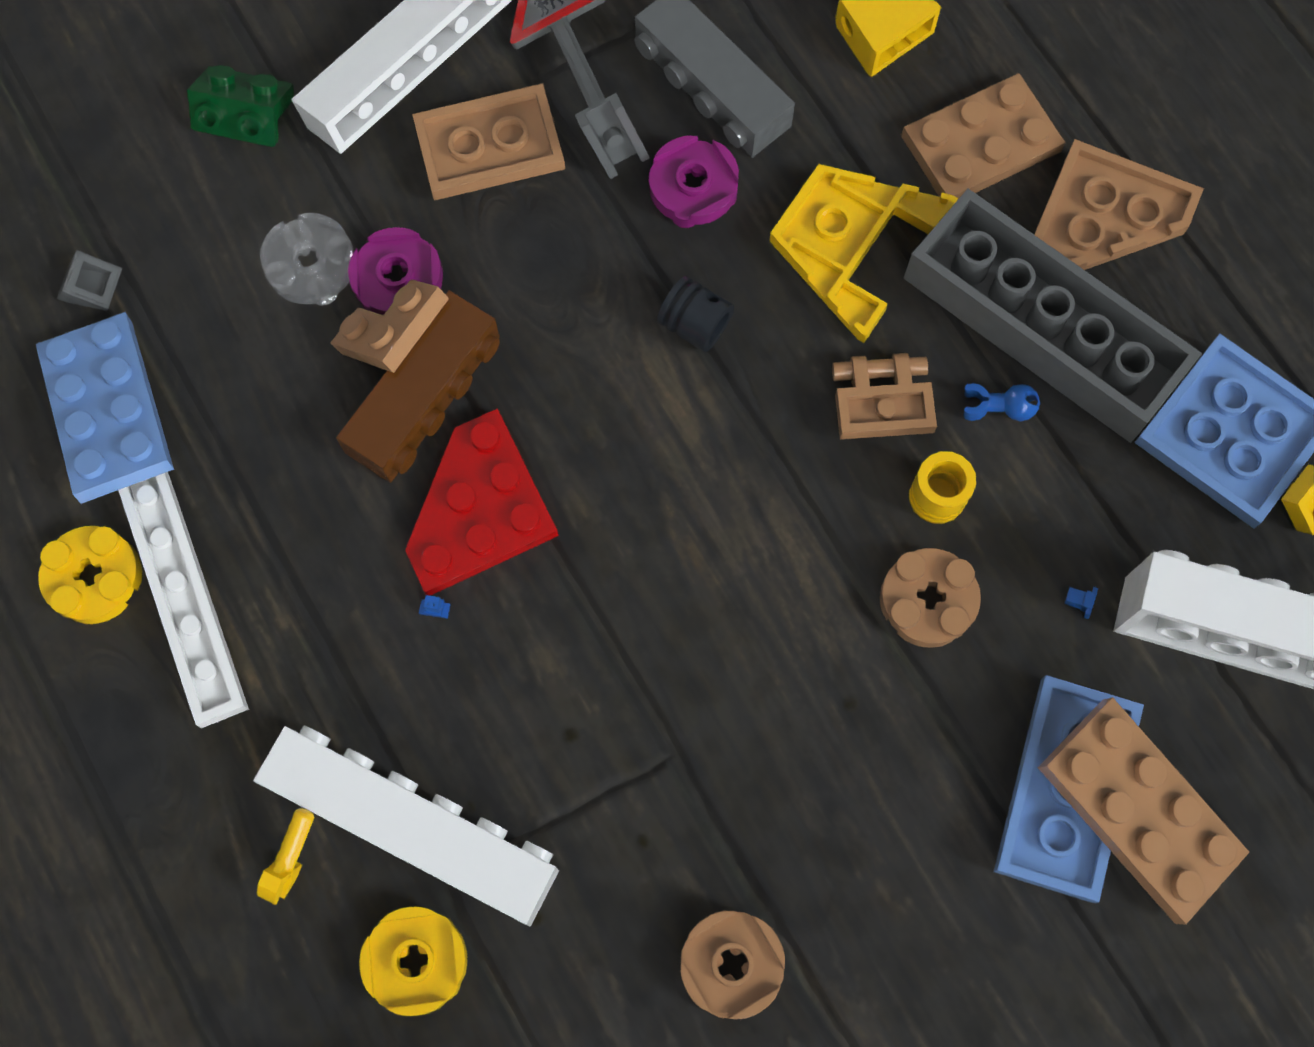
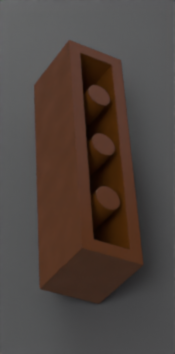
M450 290L445 294L449 300L394 373L387 371L336 437L346 455L389 483L394 480L398 473L404 474L412 466L417 456L416 449L426 435L430 437L438 431L445 418L444 411L454 398L458 400L465 395L472 383L474 371L481 362L487 363L494 356L500 344V336L495 318Z

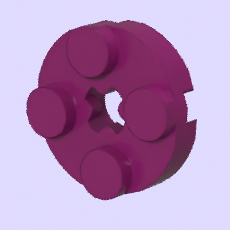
M698 136L676 138L662 146L654 157V163L649 172L651 199L662 214L672 219L674 224L681 228H690L695 224L701 225L712 222L723 216L737 200L738 165L732 153L717 141L712 140V144L706 141H698ZM692 173L695 178L703 176L705 179L701 182L700 187L692 188L685 185V175Z
M393 227L373 233L367 237L369 242L362 246L359 252L356 248L349 261L348 277L356 298L365 310L381 315L386 313L392 305L396 293L407 285L410 279L438 286L440 289L442 286L443 270L436 249L431 243L429 244L421 239L420 235L411 229ZM400 265L402 271L407 272V275L397 282H391L389 278H384V274L392 272V266Z

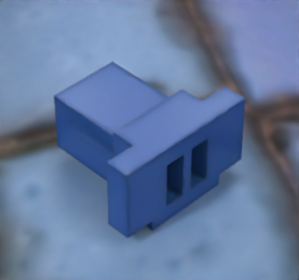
M1070 587L1064 604L1081 609V611L1085 612L1084 618L1089 619L1098 588L1093 587L1092 592L1088 590L1084 592Z
M425 595V599H421L419 614L448 619L451 604L445 603V600L440 597Z

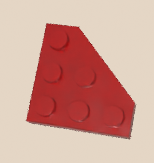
M498 408L454 428L405 549L420 584L428 596L559 536L558 530Z

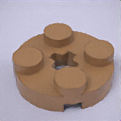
M933 548L918 549L914 552L903 554L888 571L880 592L882 613L886 620L889 619L891 625L898 631L897 634L911 644L929 648L944 646L962 636L975 621L981 603L980 588L972 565L950 552ZM927 586L936 588V592L943 597V602H937L934 609L931 610L925 608V600L917 598V592L925 591Z
M722 911L706 917L693 928L682 949L681 977L687 993L701 1009L719 1018L745 1019L760 1013L776 998L784 979L785 955L778 936L767 923L747 913ZM727 949L734 956L743 953L747 960L741 967L744 976L735 981L731 974L722 977L718 971V967L723 964L721 953Z

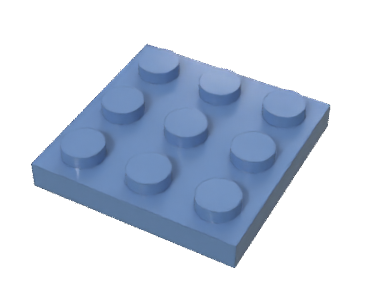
M1219 334L1134 443L1255 529L1262 523L1314 453V399Z

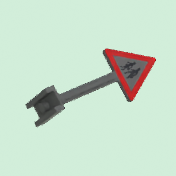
M518 0L510 38L511 45L514 49H519L551 31L554 32L589 106L575 114V117L610 179L618 175L614 165L636 153L642 162L650 159L617 93L607 98L604 97L570 26L571 20L597 7L606 0Z

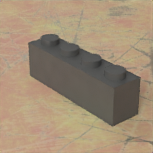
M656 0L635 16V44L639 52L647 60L653 59L664 70L668 81L675 88H682L693 99L696 108L704 117H712L723 128L726 138L734 147H742L753 158L792 127L795 102L690 0Z

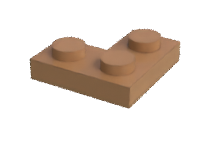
M410 279L407 285L396 293L392 305L384 315L357 307L354 313L342 322L340 331L331 344L342 355L394 373L449 298L438 286Z

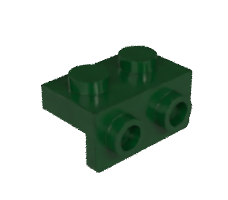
M209 66L187 89L191 128L199 132L274 147L279 141L278 119L292 103L291 99L294 97L293 83L277 80L275 77L267 74L251 75L237 72L228 66Z

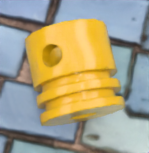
M940 451L930 455L922 462L909 490V502L913 511L921 519L932 524H944L954 520L962 513L976 487V473L971 463L963 456L954 452Z

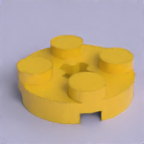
M83 526L73 529L60 536L56 541L47 543L40 554L42 563L39 568V587L46 603L60 615L83 624L102 623L121 614L129 605L126 602L132 596L134 589L138 591L142 581V565L137 551L109 527ZM92 564L94 567H101L102 573L94 576L95 584L88 586L84 580H80V574L86 566Z
M406 907L387 914L379 921L381 923L373 929L371 935L367 937L362 946L360 974L365 989L380 1005L398 1015L417 1016L428 1014L441 1008L448 1000L457 995L460 984L466 974L467 950L461 933L449 918L428 908ZM413 945L418 946L420 954H427L428 964L421 967L420 975L416 977L411 976L410 969L401 968L400 958L408 956L409 947Z

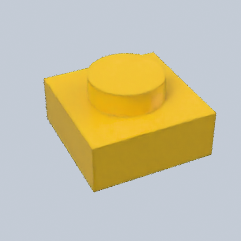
M1308 464L1296 481L1288 487L1286 494L1281 500L1296 530L1314 535V466Z

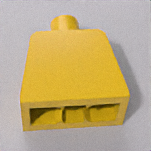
M839 0L835 23L867 74L872 77L934 33L941 6L934 0Z

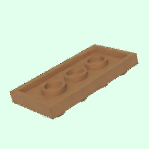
M1113 697L1103 699L1038 766L1043 775L1175 924H1187L1249 853L1246 847Z

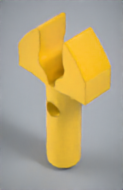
M305 808L295 810L275 861L261 875L257 886L258 897L277 905L279 897L284 899L292 888L302 867V864L297 862L314 820V814Z

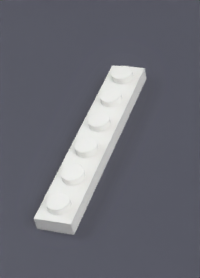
M168 472L118 490L195 724L203 728L249 710Z

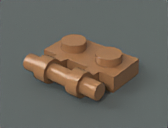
M897 353L892 355V359L867 360L866 356H853L848 362H833V381L851 380L853 385L852 388H838L835 394L840 439L934 433L937 428L932 383H912V376L928 374L927 357H909L908 353ZM893 377L895 385L870 386L869 379Z

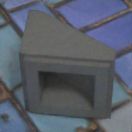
M77 250L69 263L57 299L67 303L107 311L122 268Z

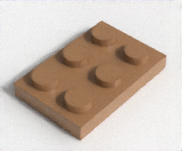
M1020 73L905 126L901 135L939 197L941 193H946L958 199L968 188L976 193L1060 153L1065 145V141Z
M543 84L412 114L434 201L565 169L562 150Z

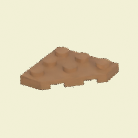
M1074 139L1034 235L1086 270L1184 235L1191 223L1204 188Z

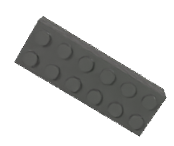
M969 188L911 254L903 278L1130 443L1147 425L1202 355L1196 348Z

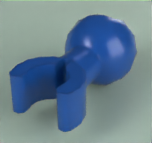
M974 383L965 386L966 398L976 397L982 402L977 407L964 408V418L966 420H979L987 412H1005L1012 420L1021 422L1032 418L1040 407L1039 395L1029 385H1014L1006 393H988L983 386ZM1034 400L1037 402L1036 405L1028 403Z

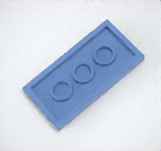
M126 312L36 344L72 493L80 504L174 470L134 327Z
M1045 675L1041 678L993 872L1091 903H1098L1100 901L1111 851L1043 775L1038 766L1103 699L1113 697L1138 726L1140 725L1144 704Z

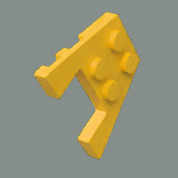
M818 164L771 231L769 241L859 341L865 343L885 313L888 303L848 280L893 215L929 234L957 202L958 198L946 193H941L940 197L918 192L919 187L902 184L901 187L874 182L875 177Z

